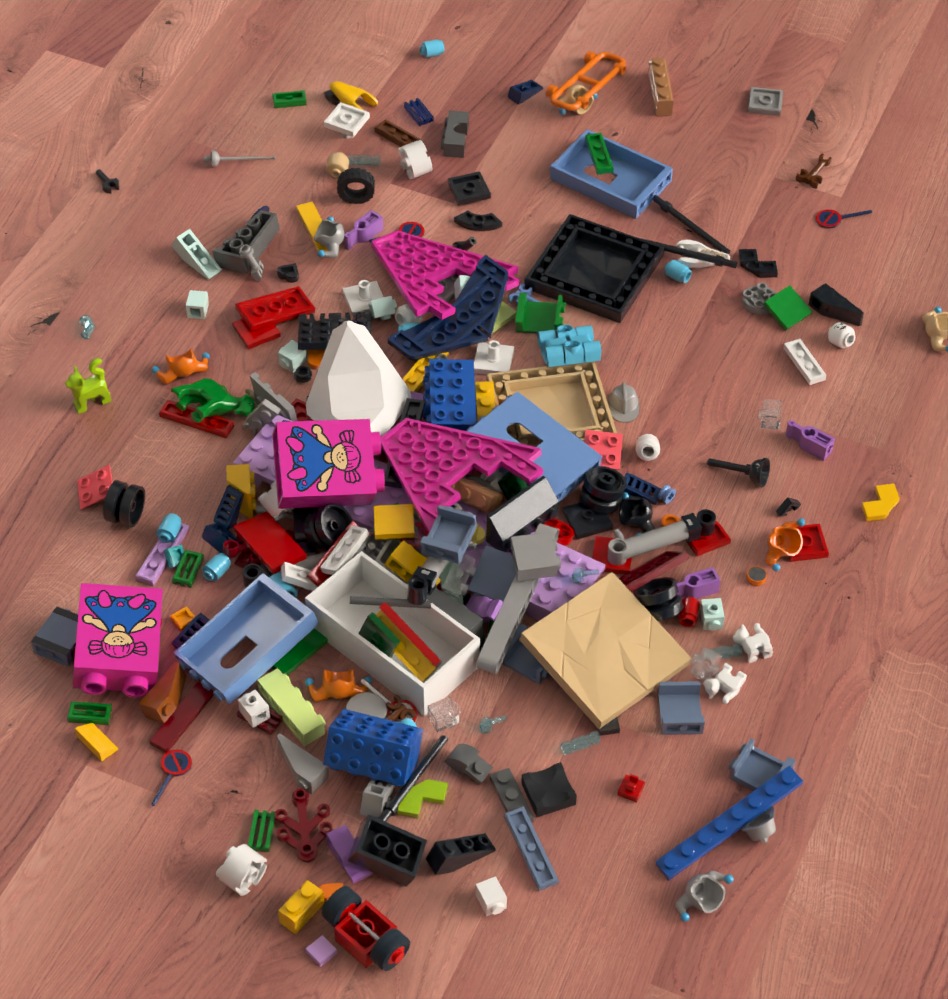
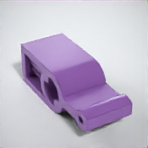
M371 210L354 223V229L344 235L345 248L350 250L356 243L367 242L383 230V217Z
M793 420L787 423L786 437L798 441L800 448L823 461L833 451L835 438L812 426L803 428Z
M714 567L690 573L683 582L677 583L679 590L677 594L681 597H694L696 599L719 592L721 580Z
M471 596L466 607L473 613L479 614L483 618V622L488 623L490 619L494 620L503 601L499 599L492 600L485 596Z
M344 825L327 833V844L341 868L346 871L350 881L354 884L371 876L372 872L348 861L355 839L347 826Z

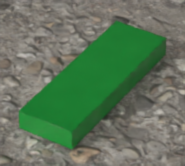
M602 133L585 135V141L596 174L613 173L614 168Z
M314 628L271 668L273 670L278 668L282 674L285 673L288 676L326 645L328 638Z

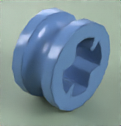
M665 485L658 494V499L663 500L665 504L670 503L676 494V490L674 488L670 489L669 485Z

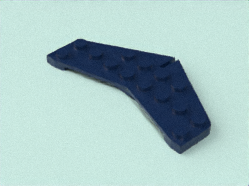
M485 255L479 260L475 271L456 301L452 304L455 307V314L442 320L435 316L406 331L400 330L388 338V344L409 360H418L488 341V337L491 339L508 282V271Z

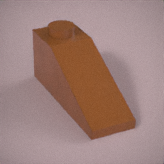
M176 661L139 702L146 718L165 723L177 709L186 679V674L180 662Z

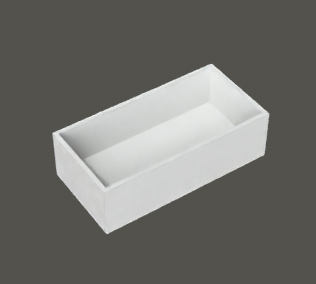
M361 551L305 598L306 606L314 612L319 622L315 629L328 638L330 645L401 699L413 703L416 710L425 716L478 669L476 664L480 654V638L433 603H431V609L390 606L442 661V664L436 667L437 670L424 683L421 682L395 654H393L392 658L388 657L358 634L367 616L372 612L376 615L381 609L379 606L350 604V596L407 599L408 590L407 584Z

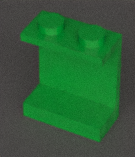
M519 293L515 319L516 332L537 333L539 331L556 330L558 326L564 325L562 313H565L566 302H563L562 295H558L557 303L527 301V293Z

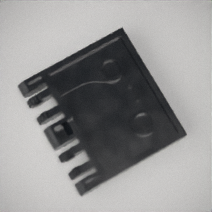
M357 312L356 320H351L349 313H345V318H342L341 313H329V319H325V313H321L320 321H315L314 313H309V319H307L306 314H299L298 350L326 349L332 331L345 321H353L356 324L363 325L371 334V312H364V318H361V312Z

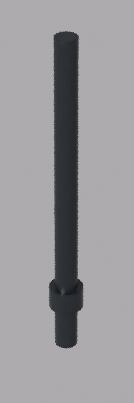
M657 195L653 196L652 201L658 204L664 212L670 213L720 252L730 254L731 251L673 208L670 202L664 201Z
M643 239L663 246L666 252L711 262L720 267H737L736 261L725 259L723 256H712Z
M441 735L393 800L388 801L378 819L387 822L390 816L395 815L400 803L448 741L446 736Z

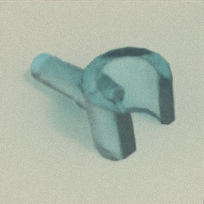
M577 567L573 571L572 581L580 583L584 580L583 576L599 574V570L583 571L582 568Z
M505 715L495 719L483 717L480 730L482 733H489L492 731V725L505 721L507 718Z

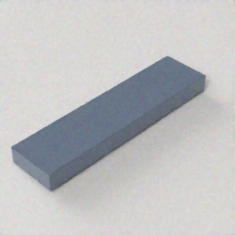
M524 806L504 813V819L538 891L557 885L559 880Z

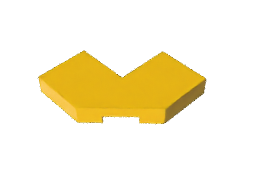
M894 483L877 485L875 487L878 501L862 502L866 521L886 519L892 508L897 505L899 495Z

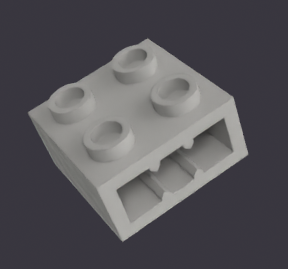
M551 532L511 537V552L517 581L557 576L558 568H561L560 556H556L557 542L556 539H552Z

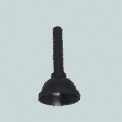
M711 458L707 460L708 466L743 472L745 475H749L750 480L761 488L766 485L769 477V458L758 459L752 462V464L747 465Z

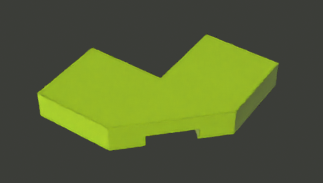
M426 779L415 785L398 806L397 814L418 818L423 801L444 804L448 783Z

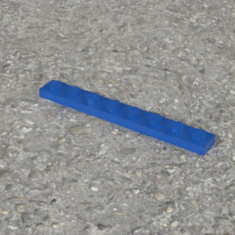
M789 765L655 861V865L668 880H671L803 785V780Z

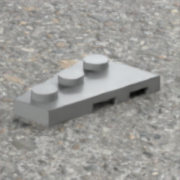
M256 372L251 374L250 379L256 395V404L259 405L266 399L280 408L278 415L291 421H297L294 407L280 394L275 395L267 382L263 384Z

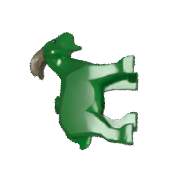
M203 378L193 384H186L171 389V392H174L177 398L180 399L176 403V407L181 411H184L189 404L200 403L202 405L196 408L197 411L191 413V418L196 423L201 422L205 417L223 415L235 410V414L248 417L255 408L256 395L251 389L245 390L246 395L236 397L231 395L224 385L221 386L213 379Z

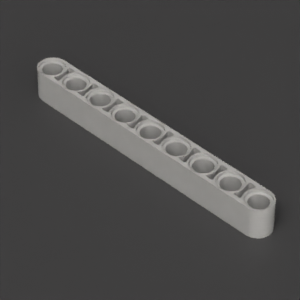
M544 524L538 525L535 534L551 532L552 539H556L557 542L559 529ZM515 575L479 654L476 664L477 668L494 674L498 673L540 578L517 581V576Z

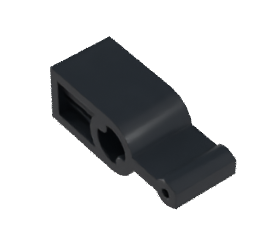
M313 509L294 510L295 542L304 550L307 556L315 555V549L309 544L305 536L304 521L307 515L313 512Z

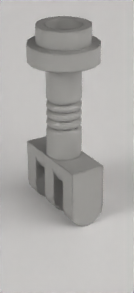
M241 246L239 249L240 256L248 260L252 267L251 274L255 281H261L264 269L262 262L254 259L252 255L254 250L251 246Z

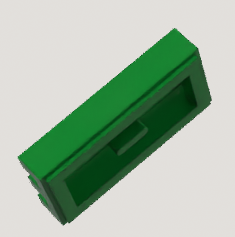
M305 90L272 93L274 108L307 105Z
M185 550L172 578V584L180 583V586L186 584L187 587L191 588L203 562L204 554ZM191 556L190 561L186 566V570L182 578H180L188 557Z
M71 701L67 720L70 723L109 725V718H111L113 709L112 704Z
M254 810L248 846L254 851H270L276 811L267 813L266 810H263V812ZM261 818L257 845H254L258 819ZM266 819H270L265 846H261Z

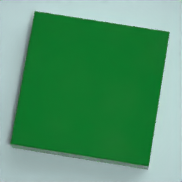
M791 285L763 303L785 331L812 313V310Z

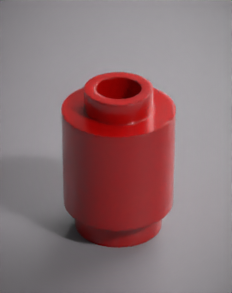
M687 597L682 599L684 608L679 613L678 619L682 626L693 627L698 621L700 602L694 597Z

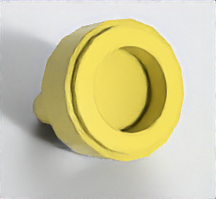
M477 523V528L471 541L479 545L485 540V530Z

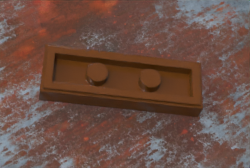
M386 119L375 127L377 134L400 147L421 140Z

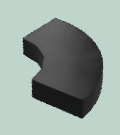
M467 210L454 217L456 224L473 231H491L502 227V221L493 213L480 215Z

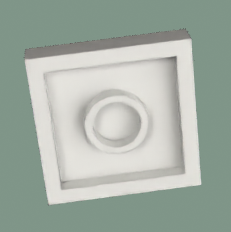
M340 102L324 121V127L342 133L343 137L346 134V138H351L357 134L370 118V113Z
M361 280L358 285L343 288V295L352 317H356L357 312H361V316L364 315V312H370L369 301L384 298L377 281Z
M495 340L489 343H479L474 360V373L487 375L488 373L510 371L514 346L500 345Z

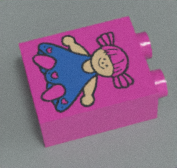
M370 419L276 422L272 433L278 509L324 507L329 504H339L341 506L371 505L377 492H384L383 469L374 468L373 455H380L381 436L380 432H371Z
M81 583L73 688H80L84 693L90 695H99L106 690L123 691L129 697L138 698L145 696L157 683L163 589Z

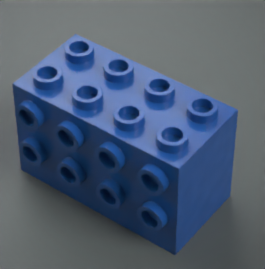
M429 359L423 376V387H425V392L423 393V400H425L424 419H426L427 423L467 431L470 426L476 424L474 360Z
M343 709L329 726L323 765L329 766L332 770H344L352 775H363L375 781L383 780L394 786H404L417 767L423 729Z

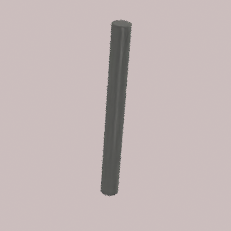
M350 596V604L380 606L384 602L392 607L431 609L430 600H427L422 605H413L407 599Z

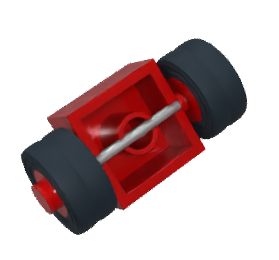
M343 886L339 888L324 904L322 916L334 927L335 941L365 968L374 962L381 970L389 971L408 952L410 940L369 901L365 900L362 902L361 897L350 887Z

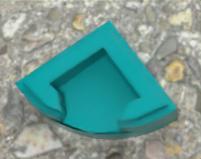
M183 545L163 550L169 569L179 564L184 552Z

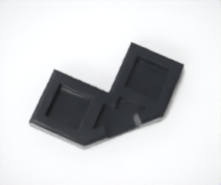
M739 249L738 255L741 267L759 278H775L778 276L776 261H758L756 249Z

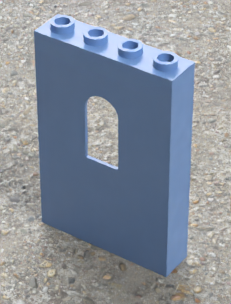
M587 129L550 165V179L637 219L651 204L653 196H658L672 181L673 168L603 136L614 168L612 174L617 177L610 184L598 180L584 171L587 166H594L585 141V135L596 133Z
M518 391L512 396L509 395L501 405L495 406L491 413L483 416L477 424L467 429V432L519 443L506 430L510 424L516 423L522 425L542 441L537 446V448L541 449L542 455L533 462L543 468V474L540 477H546L559 502L584 481L589 469L600 466L602 456ZM502 466L498 469L504 475L509 472Z
M262 573L179 647L174 654L183 670L187 669L189 675L195 681L199 679L207 691L211 689L219 701L224 700L230 705L313 630L319 622L311 609ZM246 636L258 645L236 666L229 669L221 666L222 658Z

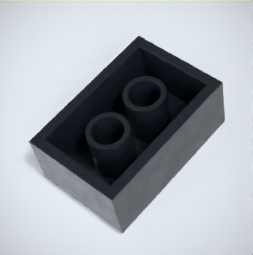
M368 814L359 826L348 861L407 887L416 877L427 840Z

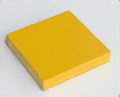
M413 504L374 506L375 539L414 538Z

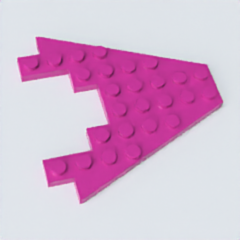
M398 230L372 240L371 244L372 249L414 315L418 317L431 312L441 320L455 314V307L436 296L443 293L444 288L438 281L455 274L471 276L479 260L484 257ZM492 259L508 271V282L505 291L519 286V279L512 276L518 273V266Z
M405 418L381 437V448L428 534L437 518L438 506L451 507L461 499L460 493L451 488V486L473 468L489 477L502 466L528 484H531L543 474V468L533 462L542 455L541 449L529 445Z

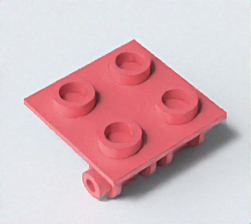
M585 430L584 443L602 456L600 466L620 470L623 434Z
M110 465L77 480L81 510L101 500L105 501L107 491L113 483Z

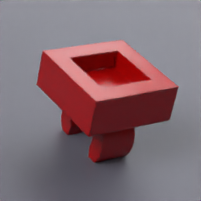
M632 774L630 776L625 775L617 795L637 803L645 787V782L639 780L638 776Z

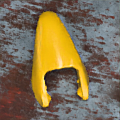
M334 81L329 85L341 103L363 110L355 103V100L360 96L373 107L378 104L374 96L361 88L339 81Z

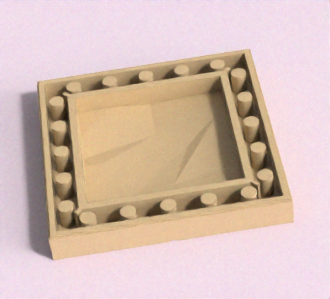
M595 361L487 374V381L494 382L495 406L501 405L509 395L512 396L518 391L583 442L585 430L617 433ZM510 424L506 429L507 433L521 444L537 447L542 443L540 439L520 424Z
M613 572L522 632L520 637L522 644L598 729L658 688L659 682H666L689 666L692 659Z

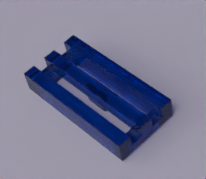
M416 98L415 101L410 100L409 104L404 102V108L418 126L434 121V116L419 98Z

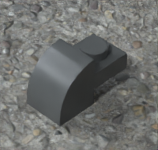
M458 744L444 761L457 773H465L478 785L483 782L493 769L491 765L477 755L480 751L467 744Z

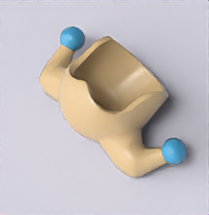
M579 84L573 85L558 100L574 104L579 96L582 97L589 90ZM595 93L589 99V104L586 109L580 107L579 109L573 111L578 114H584L585 112H587L593 104L594 99H597L598 94ZM557 107L561 115L566 113V110Z
M937 306L934 310L925 313L922 316V321L925 324L926 333L931 339L932 348L935 351L948 352V345L942 344L943 340L948 339V312H942L941 307Z

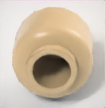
M335 152L328 157L326 171L332 177L338 178L341 172L348 169L349 159L344 153Z

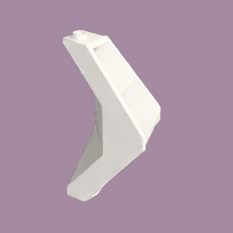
M345 321L332 331L306 402L307 415L314 421L370 419L371 432H380L382 437L403 413L406 399H411V392L366 327L353 321Z

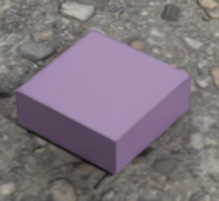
M322 935L306 948V953L321 967L337 954V949Z

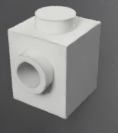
M256 690L246 693L238 699L241 714L253 728L270 718L269 706Z
M496 876L476 884V897L486 916L499 914L507 908V896Z

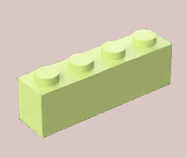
M277 668L257 680L258 692L277 714L283 716V722L304 747L325 735L324 725L326 723L324 718L320 714L317 715L312 704L308 700H304L301 691L297 687H293L287 674H282Z

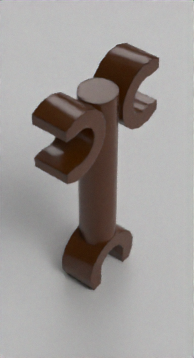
M820 154L818 163L808 174L807 170L801 169L800 174L796 175V180L807 184L810 183L812 188L817 189L818 183H822V177L817 174L824 166L826 167L831 164L832 157L823 159L824 154Z
M398 695L394 696L397 705H392L390 702L386 703L387 709L392 711L385 718L387 720L395 721L400 717L401 721L405 719L404 716L410 715L413 719L416 717L415 711L407 709L402 704V700Z

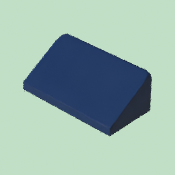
M217 523L206 525L202 534V538L219 553H223V543L225 541H237V537Z

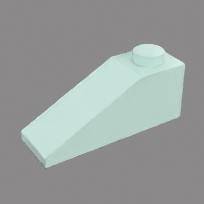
M190 229L176 237L171 245L182 260L207 280L222 271Z

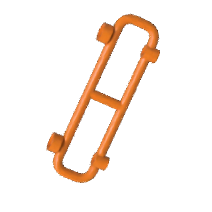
M587 51L584 57V63L586 64L560 88L550 84L546 90V97L550 99L552 105L564 110L573 111L580 107L586 109L589 99L617 73L621 75L625 73V59L609 52H601L596 55L594 52ZM603 58L618 62L600 81L583 76ZM577 80L593 86L582 97L579 96L574 104L557 100Z

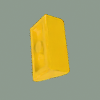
M93 723L75 728L76 736L101 762L118 750Z

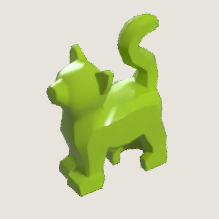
M95 358L89 364V371L93 375L83 379L78 368L75 366L74 373L65 382L66 387L71 389L75 398L73 404L78 414L87 411V399H91L93 402L96 397H102L101 402L103 405L111 402L110 392L107 389L104 378L105 372L103 369L96 367L102 363L101 358Z

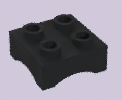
M561 762L538 772L522 774L521 784L536 817L576 805L577 795L568 781Z

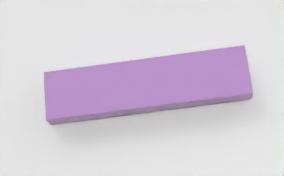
M181 523L182 526L173 542L165 543L160 539L157 541L136 574L137 581L151 586L155 585L168 564L163 550L180 545L189 531V525Z

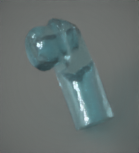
M83 315L79 318V323H82L81 325L85 327L81 336L84 339H89L95 329V324L89 315Z

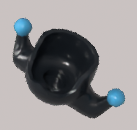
M624 492L619 508L621 524L638 527L643 533L655 530L651 521L653 509L650 502L639 496H631Z

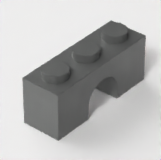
M449 110L448 117H445L446 128H443V138L445 139L441 140V149H444V156L464 158L466 136L469 127V112Z

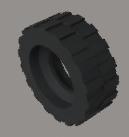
M351 168L340 173L337 180V194H339L343 201L350 204H363L372 199L375 193V180L370 172H367L365 169ZM357 182L363 184L364 188L354 190L348 188L347 185Z

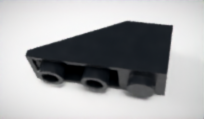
M825 283L810 293L808 305L819 314L857 326L862 325L864 312Z
M486 833L436 841L425 859L435 875L454 872L495 852L496 848Z

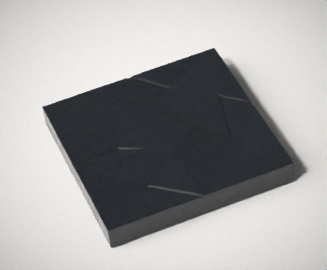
M569 214L525 277V289L528 290L532 287V292L557 301L558 295H562L563 302H566L568 305L621 323L663 258L664 247Z

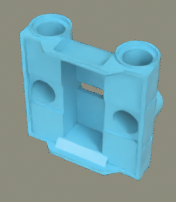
M561 325L556 330L537 332L541 355L548 367L601 361L600 341H593L594 334L591 325L575 327V329L571 325Z

